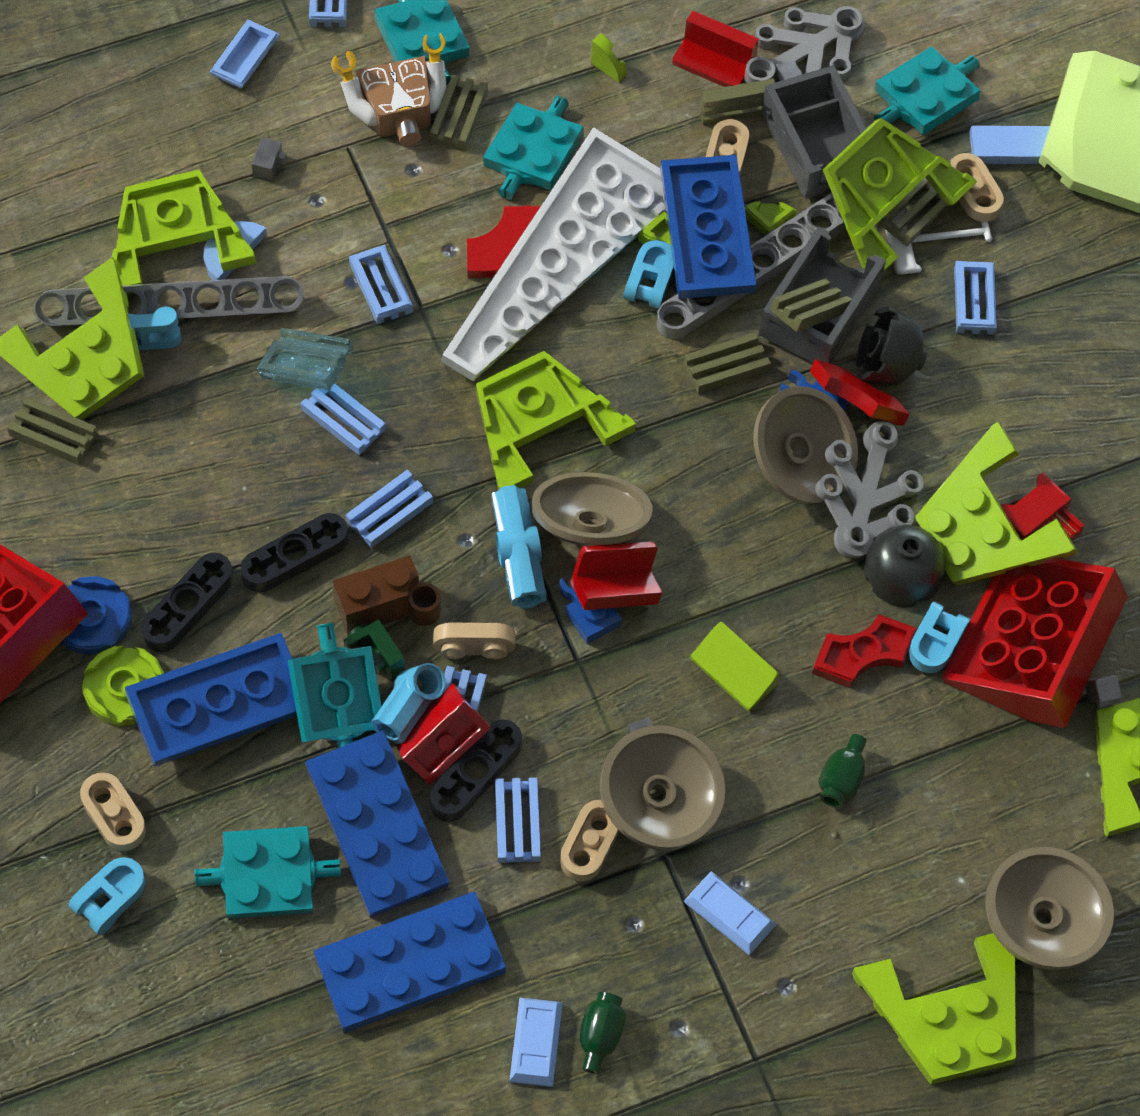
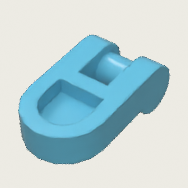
M654 240L642 245L628 278L623 299L633 302L636 299L649 302L650 307L659 309L664 302L666 291L674 272L670 244ZM643 278L656 281L654 288L642 285Z
M161 307L154 314H128L131 327L135 330L139 350L173 348L180 344L182 336L178 326L177 314L173 308Z
M933 601L911 642L908 653L913 666L925 673H936L942 670L947 665L956 646L964 635L970 622L969 618L961 614L956 617L944 611L945 606ZM938 625L948 630V635L935 630V626Z
M122 857L112 860L71 898L68 907L78 916L83 914L90 921L89 927L98 935L104 934L144 891L146 882L143 869L138 862L131 858ZM104 893L110 901L101 908L95 903V900Z

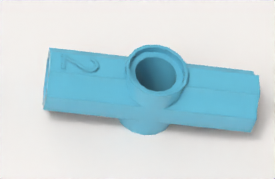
M516 485L501 487L500 490L492 493V504L498 530L496 532L500 566L505 567L509 597L512 606H518L522 609L536 607L539 603L546 601V590L540 565L542 554L538 529L532 525L526 490L518 488Z

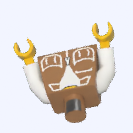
M440 33L441 46L436 50H432L427 46V34L425 35L422 46L423 50L429 54V61L427 62L424 56L355 70L356 77L352 73L357 62L355 55L351 51L346 52V57L349 61V68L346 69L338 64V58L335 55L332 59L331 67L335 73L342 75L343 81L340 83L349 111L366 125L374 126L379 136L387 137L397 134L400 144L403 146H413L419 143L422 138L419 129H424L431 125L430 114L439 110L446 92L445 64L443 60H440V53L445 47L444 36Z

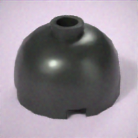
M882 306L873 314L880 317L875 326L867 324L862 334L856 356V366H863V372L858 373L857 376L862 380L877 385L894 386L904 382L916 370L919 371L924 366L927 358V349L924 348V336L921 327L913 317L902 311Z
M907 524L894 526L880 533L868 549L864 575L865 578H868L869 583L873 587L872 591L878 598L890 605L906 608L916 605V602L924 601L927 598L930 600L935 596L944 579L946 558L942 545L930 532L919 526Z

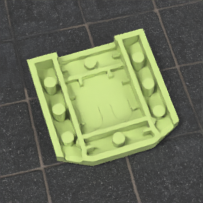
M1097 51L1073 53L1039 163L1044 168L1046 164L1050 165L1062 176L1060 181L1070 190L1140 213V66Z

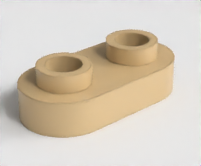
M733 119L717 123L713 128L705 157L736 155L739 175H741L749 143L748 128L742 122ZM728 141H729V142H733L734 145H731V144H728V143H725V142H728Z
M961 153L954 156L950 161L951 166L962 173H968L977 181L959 199L965 212L976 221L987 222L995 219L1000 214L1004 197L986 165L974 154ZM978 204H984V205H986L987 207H982V206H979Z
M444 623L434 628L433 648L440 652L443 657L449 659H459L465 655H483L488 659H502L515 649V629L501 623Z
M104 772L88 777L81 786L80 797L86 812L106 843L118 851H129L139 846L145 838V822L142 814L119 779L112 774ZM102 794L111 796L105 803L96 801L97 797ZM122 827L132 828L131 833L127 836L117 834L118 830Z
M593 800L583 806L562 847L561 868L573 880L587 881L598 875L618 836L619 830L608 817L602 800ZM602 821L607 827L603 830H596L592 827V823ZM583 856L589 860V863L585 866H578L574 859Z

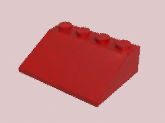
M1 544L0 703L10 693L14 692L19 684L88 615L65 583Z
M1053 558L1045 560L1043 564L1031 567L1026 565L1007 570L1004 574L993 576L942 676L944 683L1028 721L1066 728L1128 598L1116 569Z

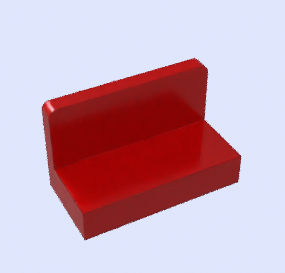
M692 10L686 20L684 40L674 54L672 64L723 87L739 85L745 80L747 62L757 56L759 38Z
M655 542L583 546L580 549L571 579L572 587L583 610L659 604L662 591L651 571L658 550Z
M452 684L426 708L405 741L395 745L402 759L430 785L491 727L465 700L461 691Z

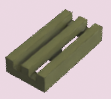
M452 74L430 131V141L466 150L488 93V83L480 82V85H475L473 79L466 78L464 82L460 81V76ZM461 91L446 133L442 134V129L456 93ZM469 95H475L459 138L454 137Z
M774 78L702 91L699 110L702 124L706 125L727 119L734 120L762 115L761 110L765 86L775 83Z
M924 178L878 224L905 246H908L950 205L945 203L928 180ZM924 191L926 194L894 223L892 220ZM933 199L938 202L907 233L902 229Z
M825 278L775 297L770 311L793 330L799 332L842 315L852 299L848 296L839 298L842 291L837 287L828 289L831 282Z
M756 332L684 355L683 363L697 394L770 371L771 362L768 357H765V350L762 345H759V337ZM753 358L756 359V361L751 362V363H748V364H745V365H742V366H738V367H735V368H732V369H729V370H726V371H723V372H720V373H717V374H713V375H710V376H707V377H704V378H701V377H700V375H703V374H706V373H709V372H712V371H715V370H718V369H719V370H724V369L731 368V367L734 366V364H737V363H740V362H743V361H746V360H749V359H753Z
M26 397L23 401V409H18L15 414L16 420L14 423L10 422L7 427L9 436L79 465L98 435L97 427ZM24 425H31L35 428L45 431L48 435H51L55 438H61L63 440L71 442L75 445H78V448L76 450L72 447H69L44 435L36 433L32 430L25 428Z

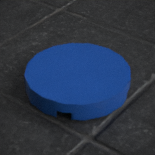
M99 576L80 577L71 581L72 584L67 587L88 615L60 643L68 650L84 655L99 654L116 646L127 635L132 623L131 604L127 595L115 582Z

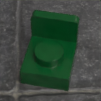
M379 619L370 625L361 624L355 627L343 640L344 647L349 649L371 646L375 670L378 673L385 671L391 682H394L396 676L405 670L403 655Z

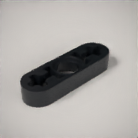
M326 513L249 553L241 563L242 579L245 586L254 592H266L341 552L347 546L349 539L346 521L337 514ZM329 528L331 532L337 531V538L331 539L328 535L323 536V530ZM310 536L312 537L313 543L317 542L316 550H313V545L309 538ZM291 545H300L307 552L302 559L292 561L284 556V551ZM277 555L281 569H278L277 562L273 563L272 556ZM259 566L262 570L266 569L267 575L261 577L258 573L253 574V568Z
M209 553L202 556L144 618L141 630L144 642L149 649L155 652H166L173 649L230 588L233 582V571L231 562L226 556L220 553ZM219 568H221V578L217 576H212L208 580V569L215 572ZM204 584L206 586L207 593H205L202 589V586ZM185 594L195 595L199 599L198 605L188 611L179 609L176 602ZM168 611H170L174 617L171 621ZM167 625L169 632L167 636L161 633L156 637L154 636V627L162 629Z
M504 719L492 722L490 724L491 729L463 753L434 785L430 794L431 810L438 819L452 822L462 818L493 784L495 779L518 756L522 747V733L514 722ZM507 734L510 735L511 746L502 744L495 751V760L498 761L495 762L490 755L496 746L495 736L504 738ZM479 761L484 763L489 771L482 779L475 780L465 774V767L471 762ZM457 778L463 786L457 794V806L449 803L444 807L442 806L441 795L444 794L450 797L458 789V781L455 780Z

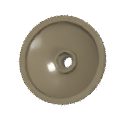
M791 387L773 395L760 409L755 421L753 434L756 459L768 482L786 498L810 505L825 502L818 497L815 486L826 474H834L839 477L834 466L830 465L825 458L826 449L836 440H843L851 446L852 457L850 462L854 470H856L858 445L855 431L841 406L827 394L810 387ZM834 449L835 455L839 458H843L842 452L838 449ZM824 483L825 488L829 492H834L833 487L829 483Z
M576 472L559 475L539 485L532 497V513L536 521L553 536L580 546L626 543L642 534L649 527L652 520L653 507L649 497L634 484L607 474Z
M655 725L637 729L624 736L614 745L602 766L600 795L608 817L622 834L640 845L653 849L670 850L682 848L698 841L713 827L724 805L725 780L717 758L700 739L676 727ZM658 790L661 792L663 800L655 801L651 797L650 791Z
M1032 847L1019 851L999 865L987 887L985 897L986 915L994 935L1008 952L1034 967L1048 970H1065L1080 966L1092 959L1102 949L1110 936L1114 921V907L1109 889L1100 874L1089 863L1068 851L1053 847ZM1036 915H1044L1049 923H1040Z

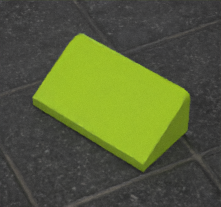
M719 622L690 656V659L748 712L777 687L779 673L723 622Z

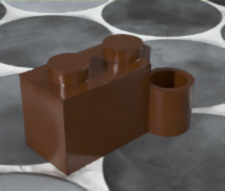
M410 555L333 580L335 604L347 635L355 627L361 624L370 625L378 619L382 625L410 616L416 624L427 626L435 623L441 614L439 590L431 583H419V576ZM426 600L432 602L433 605L421 608L416 603Z

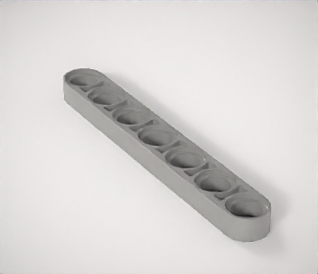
M832 193L750 246L752 260L755 256L764 254L771 257L774 261L768 267H760L753 261L756 289L794 264L817 229L811 222L813 218L823 216L830 220L832 225L825 230L830 232L829 236H831V239L846 230ZM788 235H794L799 237L803 244L797 248H790L782 242V239ZM677 293L659 307L656 321L657 329L666 338H682L749 293L712 296L715 302L709 306H700L695 303L693 298L678 299ZM669 313H678L683 316L685 322L679 326H671L663 318Z
M289 276L122 285L124 292H134L141 298L142 307L134 315L154 314L157 309L161 308L158 301L160 294L165 290H174L181 298V305L176 310L178 319L290 312L300 306L304 296L303 287L300 282ZM290 283L295 286L298 297L294 303L283 305L277 301L275 290L280 284ZM245 285L253 286L259 294L257 304L252 307L240 305L236 298L240 287ZM89 287L45 291L35 301V315L40 322L50 326L84 324L94 316L84 314L80 306L81 300L85 295L93 293ZM203 288H213L219 293L220 303L216 308L211 310L204 309L198 303V293ZM56 297L63 303V313L59 318L51 319L44 315L41 307L45 298Z

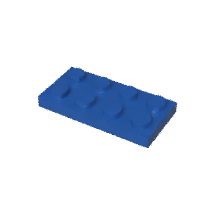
M726 155L661 160L660 171L678 299L755 293L756 279L737 156Z
M282 633L125 687V695L154 767L297 716L288 660L292 659V656Z
M384 730L305 761L307 771L370 918L449 886L447 875Z
M475 891L313 950L343 1033L506 973L505 963Z

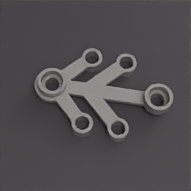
M849 6L838 8L832 15L804 12L801 8L792 7L785 12L783 22L785 29H778L770 24H762L757 27L755 37L759 38V48L771 49L775 44L794 47L772 60L764 57L750 59L745 69L746 83L773 79L776 76V65L793 61L798 63L807 57L805 74L821 69L824 47L836 40L835 57L831 59L829 66L834 65L835 67L844 68V71L837 70L841 80L845 81L849 78L851 71V62L849 61L851 41L857 40L862 36L865 22L861 13ZM791 18H797V19H799L800 21L794 22V21H791L790 19H791ZM805 26L824 29L817 34L800 32ZM761 35H769L771 38L766 39L761 37Z
M875 422L863 434V444L869 454L861 481L850 462L852 448L847 442L836 440L825 451L827 462L834 466L839 477L834 474L824 475L817 482L815 490L818 497L825 501L838 525L834 533L835 547L841 555L848 558L865 556L873 543V539L886 529L905 524L911 525L914 522L913 510L905 504H899L888 513L887 517L867 524L872 509L903 496L913 497L924 485L922 476L916 471L909 470L901 475L896 482L877 489L885 456L896 446L898 441L897 430L889 422ZM879 432L883 433L887 440L883 439ZM834 449L840 450L843 454V458L837 457L834 453ZM905 479L912 481L914 489L907 486ZM824 483H829L833 487L834 492H829L825 488ZM843 485L854 503L852 515L839 496L843 490ZM896 513L903 515L905 523L897 519ZM851 532L858 537L860 542L853 540Z

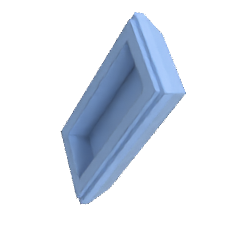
M247 19L213 66L210 74L242 89L280 36L279 33Z
M712 871L684 900V903L749 956L777 925Z
M519 998L509 1082L553 1087L563 1002Z

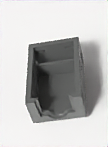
M832 65L765 86L761 113L804 199L831 192L823 169L867 129L835 66Z
M819 226L763 309L759 335L813 363L815 359L831 363L880 287L886 260L874 254L873 257L868 256L865 269L861 267L853 269L844 265L838 260L837 255L829 252L830 232ZM825 278L831 282L828 289L837 287L842 291L839 298L848 296L852 299L842 315L799 332L793 330L770 311L775 297Z

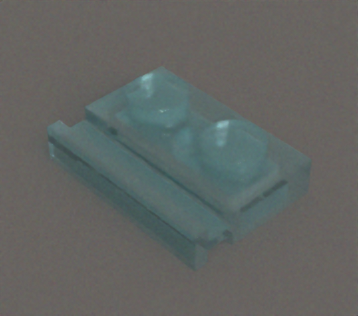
M281 328V337L278 341H273L257 369L261 379L330 391L346 364L345 358L347 354H352L354 349L350 339Z

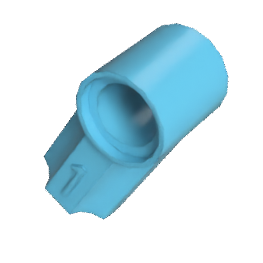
M425 663L401 671L394 680L393 691L371 721L374 725V731L378 733L384 730L388 740L395 744L403 743L430 702L443 694L446 687V679L442 670L434 664ZM417 678L422 683V692L417 686Z

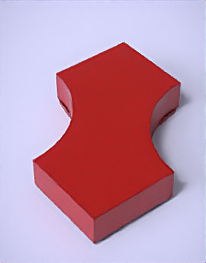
M504 206L502 218L493 230L476 238H467V278H494L541 206Z
M815 359L810 372L825 391L848 400L862 409L871 418L898 426L905 425L910 414L895 396L868 385L852 374L847 368Z
M878 614L873 623L859 633L845 636L829 633L825 637L812 674L850 688L854 680L870 668L884 665L902 668L917 628Z

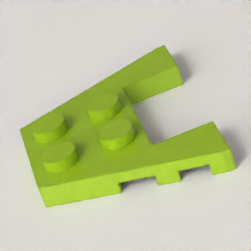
M882 118L875 120L823 169L863 269L866 267L868 256L873 257L874 254L886 260L884 270L898 258L897 254L874 226L924 178L928 180L947 205L955 204L977 183L974 177L968 173L960 172L951 166V162L943 157L935 156L921 147V143Z
M199 169L125 187L117 226L119 232L117 245L112 253V258L117 260L121 266L122 275H120L122 285L143 284L138 257L209 239L216 240L223 271L257 264L252 248L247 244L239 228L231 220L221 201Z
M112 257L83 277L100 304L102 311L39 355L25 329L19 325L14 326L0 336V356L73 417L80 420L89 416L144 377L135 330L131 327L127 308L129 303L127 293L123 291L120 275H122L121 266Z
M545 351L476 384L477 399L498 490L501 487L512 485L523 488L533 483V474L517 451V448L581 416L587 419L604 446L635 432L636 423L627 414L623 416L612 408L611 402L601 394L595 395L582 385V380Z
M999 422L990 427L915 516L920 527L930 532L942 545L946 558L945 570L951 581L957 586L1004 574L1010 569L1026 565L1031 567L1043 564L1045 560L1060 556L1066 558L1078 553L1064 527L1057 519L1024 540L1020 539L985 480V476L1019 455L1005 429Z
M1140 698L1097 710L1094 716L1098 765L1101 769L1102 781L1100 789L1101 803L1104 804L1105 816L1103 826L1106 838L1140 827V810L1129 787L1140 783Z
M994 933L976 937L974 941L986 977L985 981L904 1000L891 959L853 969L852 975L859 987L862 986L869 995L876 1011L882 1018L885 1017L898 1035V1041L930 1085L1010 1065L1016 1059L1015 956L1002 946Z

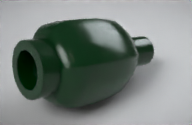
M852 734L847 746L832 753L825 763L818 781L822 790L820 799L825 804L834 808H842L846 801L851 800L856 795L865 773V760L862 752L867 740L863 736Z
M598 992L596 1000L589 1003L585 1010L579 1041L586 1053L582 1070L587 1073L599 1074L603 1058L610 1055L616 1049L622 1035L626 1013L621 1007L623 999L617 995Z

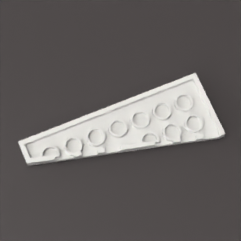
M593 127L443 353L440 361L471 381H475L631 243L642 229L660 213L666 211L660 168Z

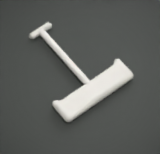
M905 207L892 221L896 223L905 214L907 208ZM987 221L981 222L982 228L921 234L913 242L984 235L986 242H991L992 236ZM906 225L902 229L907 233L908 229ZM885 230L888 244L898 256L893 262L895 272L898 275L920 273L922 268L916 264L911 243L905 246Z

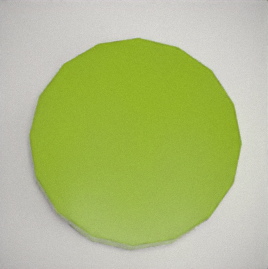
M124 646L111 647L99 653L87 665L82 684L84 700L91 713L103 722L116 726L135 725L137 722L125 695V687L164 674V671L158 660L145 649L135 647V649L125 648Z

